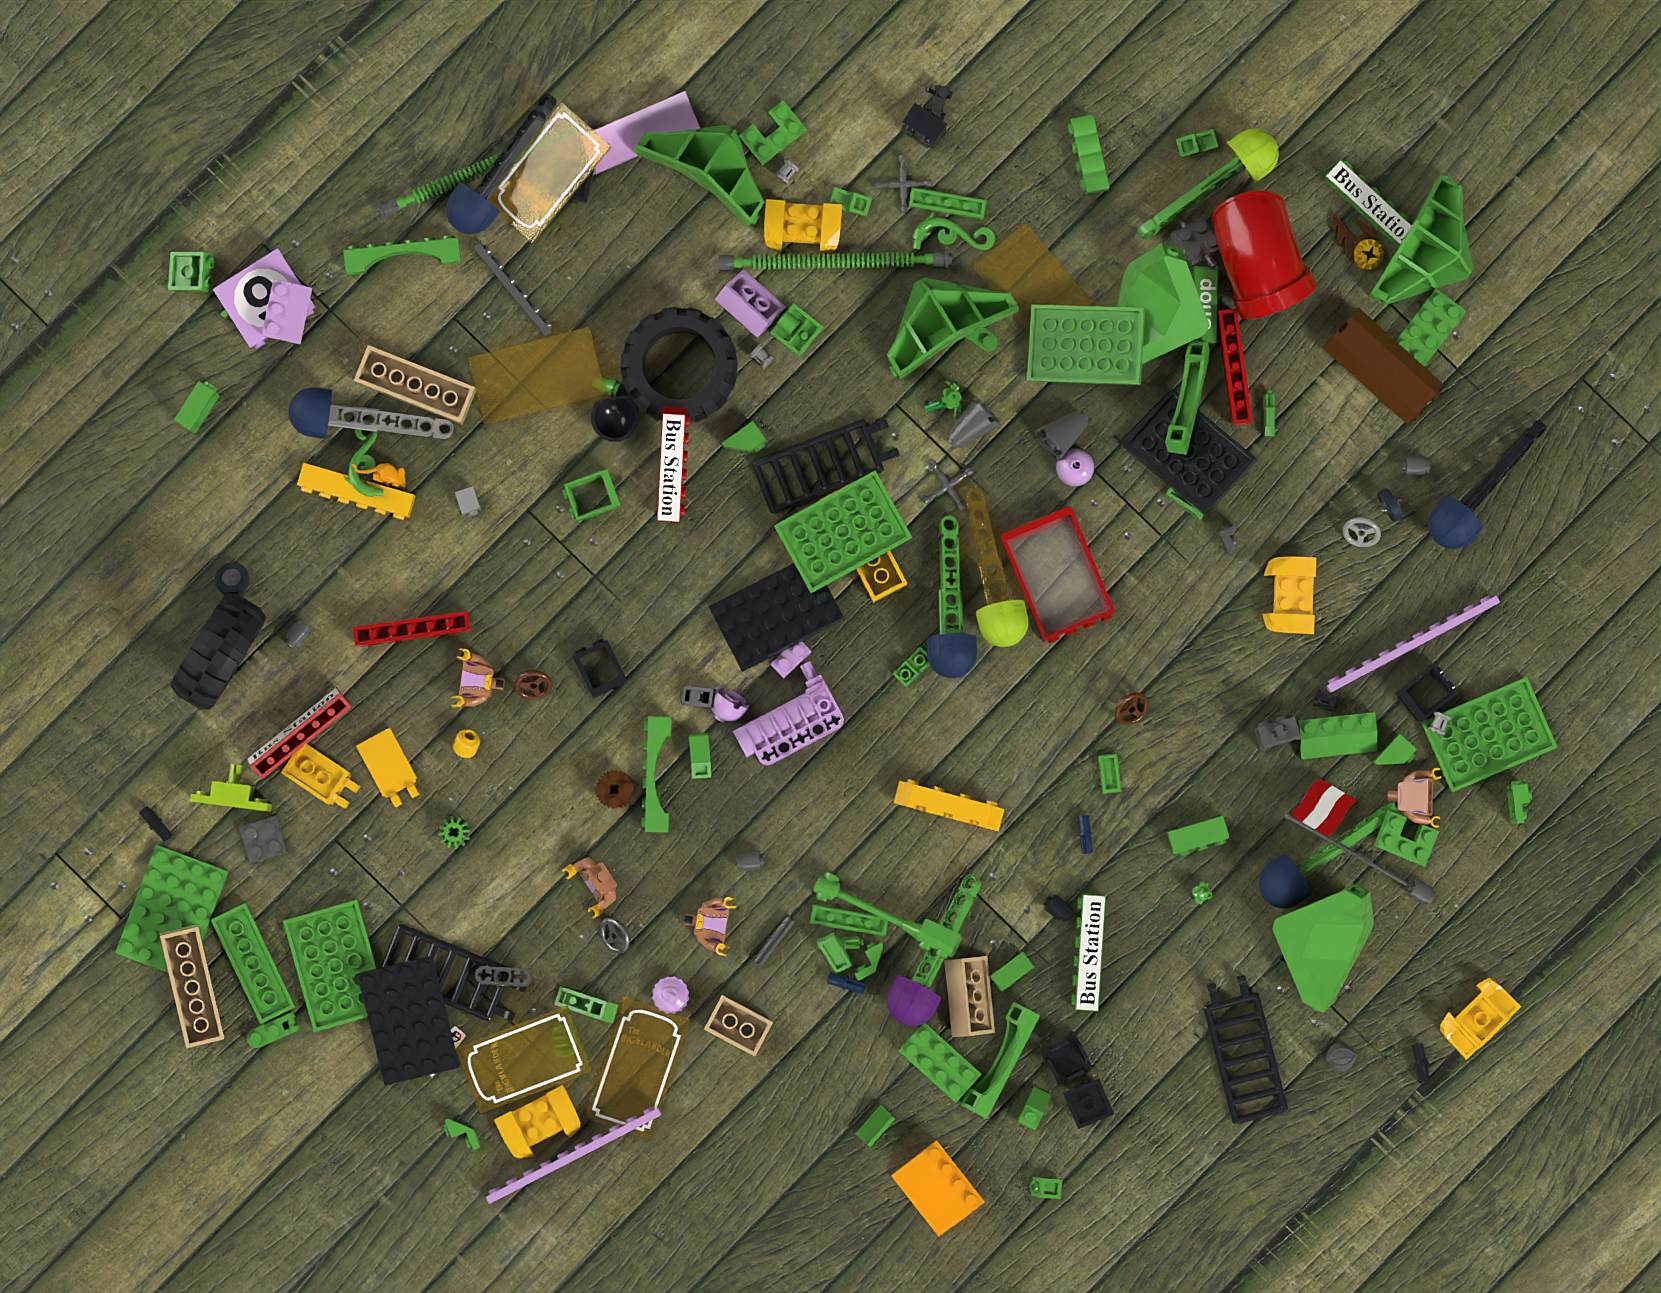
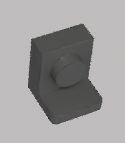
M1231 523L1221 527L1222 531L1217 533L1226 554L1236 550V541L1233 535L1229 536V532L1238 529L1237 524L1234 526Z

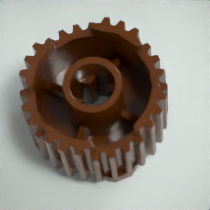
M617 770L607 771V774L603 773L604 776H600L601 779H598L599 782L596 783L595 787L596 797H599L598 800L601 801V804H604V806L608 805V808L611 807L612 809L622 808L623 805L626 806V803L629 804V800H632L631 797L634 796L632 794L634 793L632 779L625 773L622 774L621 771L618 772ZM616 784L619 785V793L612 795L610 787L612 785L616 786Z

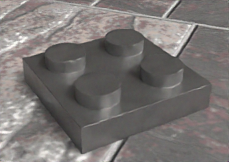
M277 816L239 827L250 864L288 853Z

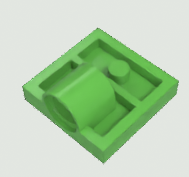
M793 303L777 322L770 334L797 356L801 357L824 327Z

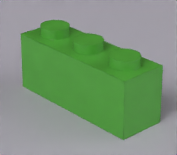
M1223 816L1166 832L1172 853L1178 854V857L1189 854V850L1194 848L1197 851L1207 849V844L1214 843L1215 846L1226 843L1225 839L1230 838Z

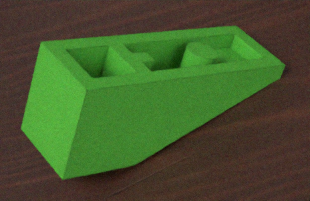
M561 986L554 1004L613 1023L618 1004Z

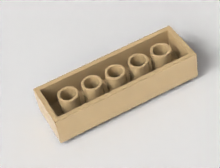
M369 345L354 378L355 383L461 425H463L477 390L471 385Z
M198 925L159 933L186 1048L223 1040L224 1035Z

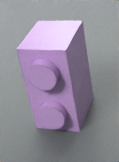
M800 642L783 651L771 663V666L785 679L812 651L803 642Z

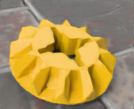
M1366 239L1359 242L1355 247L1354 260L1359 267L1372 270L1379 267L1385 252L1382 245L1376 240ZM1370 249H1372V254H1374L1376 258L1373 257L1367 260V255H1365V253H1363L1362 251H1370Z

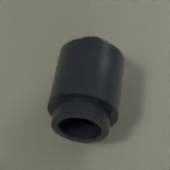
M1055 894L1053 896L1048 895L1043 902L1045 906L1043 910L1063 922L1072 911L1069 904Z

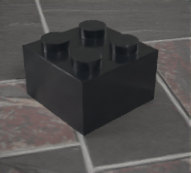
M914 103L902 121L903 133L910 138L916 137L920 140L919 143L927 149L929 147L934 149L947 127V123Z

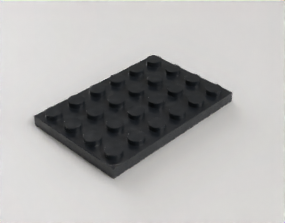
M1172 389L1121 445L1206 517L1257 462V458L1198 409L1187 455L1168 452L1165 443L1166 436L1180 395Z
M794 563L708 606L742 672L845 620L828 586L826 585L810 593Z
M433 955L357 973L384 1086L460 1068Z

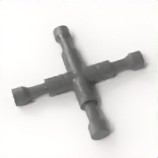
M899 155V180L889 182L875 181V189L881 187L899 188L901 199L900 212L906 213L908 212V207L906 206L907 188L917 186L932 187L931 179L925 181L907 180L905 169L906 155Z
M935 460L931 462L929 466L934 469L942 485L929 496L923 497V502L928 504L931 499L947 491L951 499H954L958 505L960 512L967 508L964 503H961L958 498L959 495L953 487L966 476L973 474L970 467L961 475H956L951 480H948L938 468L937 462Z

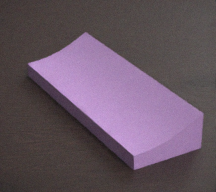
M681 92L589 132L588 134L600 144L598 149L601 152L591 163L595 165V174L637 157L638 155L633 150L645 132H673L700 128L686 92ZM582 135L580 141L590 161L597 152L594 150L596 145L586 135Z

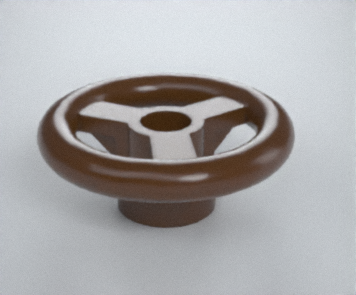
M537 670L521 673L514 682L515 691L521 697L530 700H537L547 696L553 686L551 678L546 673ZM545 680L547 687L543 692H540L539 684ZM520 687H527L533 690L534 694L526 693Z
M1133 692L1121 698L1114 712L1116 721L1122 725H1131L1141 720L1148 710V698L1140 692ZM1139 698L1143 701L1141 711L1136 706ZM1127 714L1136 715L1135 717L1127 720L1121 718Z

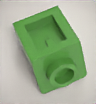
M1033 1177L1030 1185L1031 1196L1061 1199V1179Z

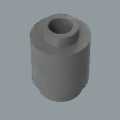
M1406 456L1405 459H1402L1401 470L1405 471V475H1424L1429 473L1430 459L1425 458V456Z
M300 620L297 623L294 622L283 636L285 638L284 643L292 649L294 646L299 648L309 636L311 629Z
M760 850L737 854L738 870H761L762 865H765V856L760 853Z

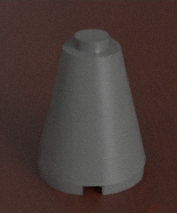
M977 396L972 399L948 432L949 438L947 440L954 448L956 446L961 448L1001 425L998 423L997 417L986 405L981 406L980 402L982 400Z
M1076 410L1035 430V435L1039 434L1037 441L1049 456L1055 455V460L1059 461L1088 426V417L1083 411Z

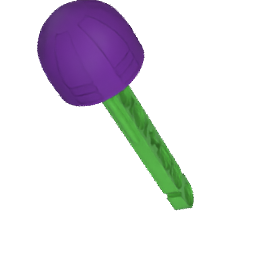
M970 874L963 879L958 889L959 892L954 896L940 924L941 926L958 933L973 903V897H976L981 887V881L977 877ZM974 880L973 886L968 888L970 882ZM966 897L965 902L960 905V901ZM957 914L955 921L951 922L952 917ZM931 947L929 951H926L913 979L910 980L897 975L888 992L887 1007L889 1013L900 1024L917 1026L925 1023L932 1017L941 1000V997L929 990L944 959L937 955L934 956L936 950ZM931 965L930 971L925 973L926 968Z

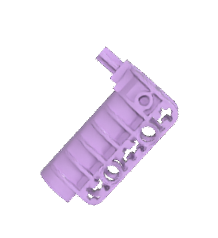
M810 661L800 666L807 679V682H805L808 687L805 690L806 693L733 731L747 758L756 754L761 764L769 766L842 727L843 715L822 676L817 675ZM832 716H835V718L839 717L838 725H835V723L830 724V730L827 731L823 720L829 723L832 721ZM817 724L821 725L824 729L823 733L819 735L815 734L812 730ZM806 729H809L813 739L810 740V737L808 736L804 738V743H801L800 741L794 743L796 748L793 749L792 743L790 742L789 738H792V740L795 741L796 739H798V734L804 736L807 734ZM783 742L789 745V750L785 753L780 752L778 749L779 745ZM775 746L779 757L776 758L775 754L770 756V761L762 760V757H764L763 753H772L773 750L771 748Z

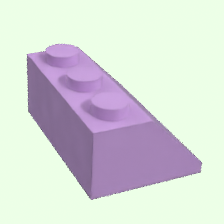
M744 269L724 286L715 299L757 338L786 308L784 304Z
M273 279L262 336L301 344L312 288Z

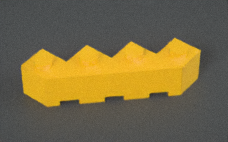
M910 779L907 782L899 781L894 799L895 804L999 832L1004 809L997 807L998 803L987 801L986 804L971 800L972 796L961 793L960 797L945 793V789L934 786V789L918 786L919 782Z

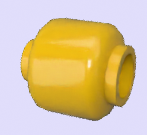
M461 730L453 742V750L460 757L471 758L478 750L480 738L472 730Z

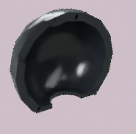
M627 395L596 401L591 411V424L594 431L602 439L610 442H620L629 438L639 422L638 408Z

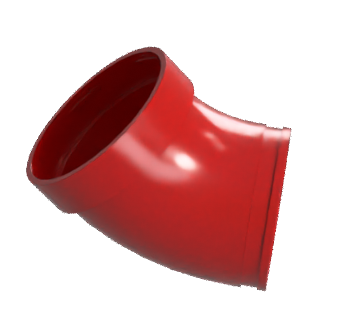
M1269 191L1246 192L1227 199L1215 209L1212 214V223L1220 254L1234 291L1232 299L1240 318L1255 319L1274 314L1295 305L1315 291L1317 287L1310 268L1303 263L1291 228L1285 201L1280 195Z

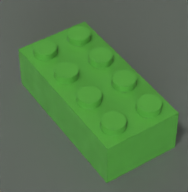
M926 1023L921 1024L898 1050L955 1103L982 1075Z

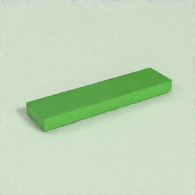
M912 187L908 207L983 220L987 200Z
M813 904L810 924L886 937L888 921L876 915Z

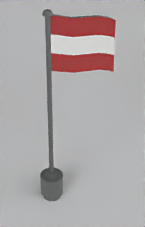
M1322 779L1316 780L1309 787L1300 804L1291 813L1284 815L1286 820L1290 819L1406 886V895L1421 904L1425 903L1428 905L1434 899L1435 891L1429 885L1418 879L1406 882L1328 837L1340 825L1348 809L1358 800Z

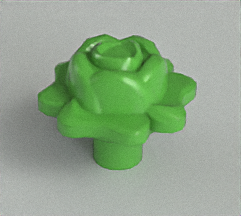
M1201 881L1192 890L1195 903L1202 904L1205 900L1212 897V892H1210L1206 882Z

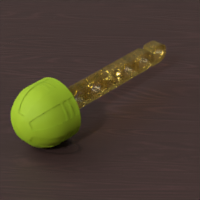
M973 487L966 493L965 501L967 509H970L969 519L988 606L976 611L977 621L982 636L989 643L998 647H1009L1018 643L1026 634L1028 615L1023 600H1010L1001 559L998 558L988 510L985 507V497L981 489ZM970 493H977L979 501H972ZM974 511H981L983 513V519H976L974 516ZM985 529L988 536L986 538L980 537L978 530ZM986 547L987 550H991L989 556L983 552ZM988 565H992L995 567V574H989L987 572ZM991 584H998L1000 586V592H993L991 590Z

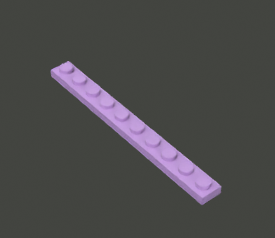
M1488 595L1480 600L1481 604L1475 607L1474 604H1471L1464 608L1463 614L1458 616L1457 613H1454L1446 618V623L1441 625L1438 622L1430 626L1431 631L1425 634L1421 631L1412 636L1414 640L1408 643L1404 640L1396 644L1397 649L1391 652L1387 649L1379 653L1380 658L1374 661L1370 658L1362 662L1363 667L1359 669L1353 667L1345 672L1346 676L1342 678L1336 676L1328 681L1329 685L1325 686L1328 693L1337 690L1500 603L1497 596L1491 598Z
M652 1106L643 1111L645 1115L639 1118L634 1115L626 1120L627 1124L621 1127L617 1124L609 1128L610 1133L604 1136L600 1133L592 1137L593 1141L587 1145L584 1141L575 1146V1151L571 1153L565 1151L557 1155L558 1160L551 1162L549 1159L540 1164V1169L534 1171L532 1168L524 1172L523 1178L517 1180L515 1177L506 1182L507 1186L501 1189L497 1186L489 1190L490 1195L486 1197L488 1203L490 1204L661 1116L660 1108L654 1109Z

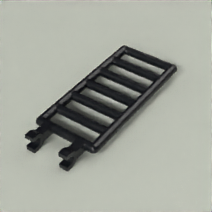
M860 419L754 460L752 467L770 513L781 512L843 488L873 471H876L877 474L884 471L882 462L900 456L897 448L879 455L871 434L889 428L887 420L885 419L868 426L866 420ZM861 428L875 464L874 468L866 471L863 468L850 434L851 431ZM840 435L844 437L858 473L848 478L832 438ZM824 441L840 480L830 485L814 445ZM806 448L822 488L814 491L810 490L796 453ZM788 455L804 495L793 498L778 460ZM770 462L786 499L785 502L777 505L774 503L761 469L762 465Z
M399 924L397 926L381 967L390 965L403 933L413 937L404 962L413 960L420 940L431 944L427 956L433 955L434 958L438 947L447 950L449 953L439 975L441 991L455 956L459 955L467 960L451 998L443 995L444 1003L488 1022L492 1020L494 1014L513 1021L515 1013L498 1007L505 986L497 985L487 1012L476 1009L485 985L479 982L469 1005L458 1001L474 962L489 967L506 966L406 925ZM484 970L480 977L484 981L486 977H489V974ZM502 971L499 981L505 982L509 975L506 971ZM509 986V987H512V988H514V989H516V990H519V991H521V992H525L527 986H525V987Z
M1245 975L1236 977L1241 996L1219 1001L1216 984L1214 982L1206 984L1211 1004H1207L1203 1008L1231 1120L1235 1125L1284 1113L1288 1110L1260 995L1257 992L1249 994ZM1250 1001L1254 1003L1256 1011L1254 1013L1218 1022L1214 1021L1212 1011ZM1258 1020L1260 1031L1219 1041L1218 1029ZM1263 1039L1265 1050L1224 1060L1222 1048ZM1265 1057L1268 1058L1269 1069L1233 1078L1228 1077L1226 1067ZM1269 1076L1273 1078L1275 1087L1237 1097L1233 1096L1231 1088L1233 1085ZM1277 1094L1280 1106L1238 1116L1237 1104Z

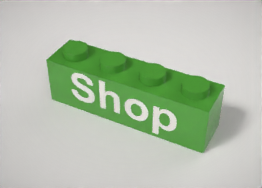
M1194 266L1193 271H1190L1210 325L1205 335L1194 341L1208 342V345H1215L1217 334L1218 266L1213 270L1209 266Z

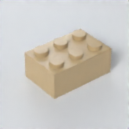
M722 995L704 1030L756 1056L773 1021Z

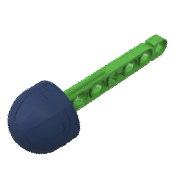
M950 515L944 517L939 522V536H942L939 541L941 590H939L940 634L927 638V658L931 668L940 676L959 678L967 674L975 665L977 659V637L963 634L959 540L957 538L958 522L955 517ZM945 520H950L953 523L952 530L944 527ZM945 539L953 541V548L945 546ZM947 557L953 559V567H948L945 564ZM954 571L950 574V579L954 580V583L950 585L946 580L949 578V572ZM947 595H952L955 598L954 605L947 603ZM948 614L955 616V623L951 624L947 621L946 617Z
M1390 802L1334 841L1346 848L1351 847L1380 827L1388 810L1398 814L1400 810H1398L1397 804ZM1329 843L1297 866L1289 857L1281 854L1267 864L1261 872L1259 890L1262 897L1270 905L1277 908L1296 906L1311 896V890L1305 877L1344 850Z

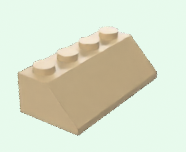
M988 956L944 960L952 1037L995 1033Z

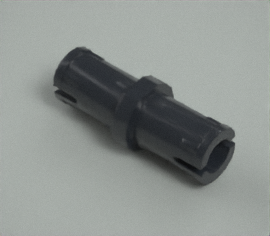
M148 806L139 812L149 824L150 830H154L164 842L173 835L162 823L163 820L158 818Z
M1424 1044L1412 1045L1415 1059L1413 1064L1417 1070L1419 1083L1430 1082L1427 1066L1429 1061L1426 1060Z

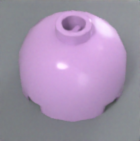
M1069 449L1063 458L1056 463L1057 475L1064 484L1071 487L1086 484L1094 473L1092 457L1082 449Z
M717 686L715 688L713 708H711L715 714L714 717L721 722L737 721L745 714L749 704L745 705L747 701L732 690L726 692L723 691L725 687Z

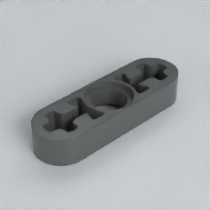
M482 966L475 972L476 980L483 985L525 987L532 980L530 972L524 968ZM486 970L487 974L493 975L494 970L495 981H492V977H486L483 981L479 974H483V971ZM502 971H506L509 975L505 982L498 980V975ZM512 972H514L515 976H521L524 972L527 979H524L523 983H521L520 979L513 978Z

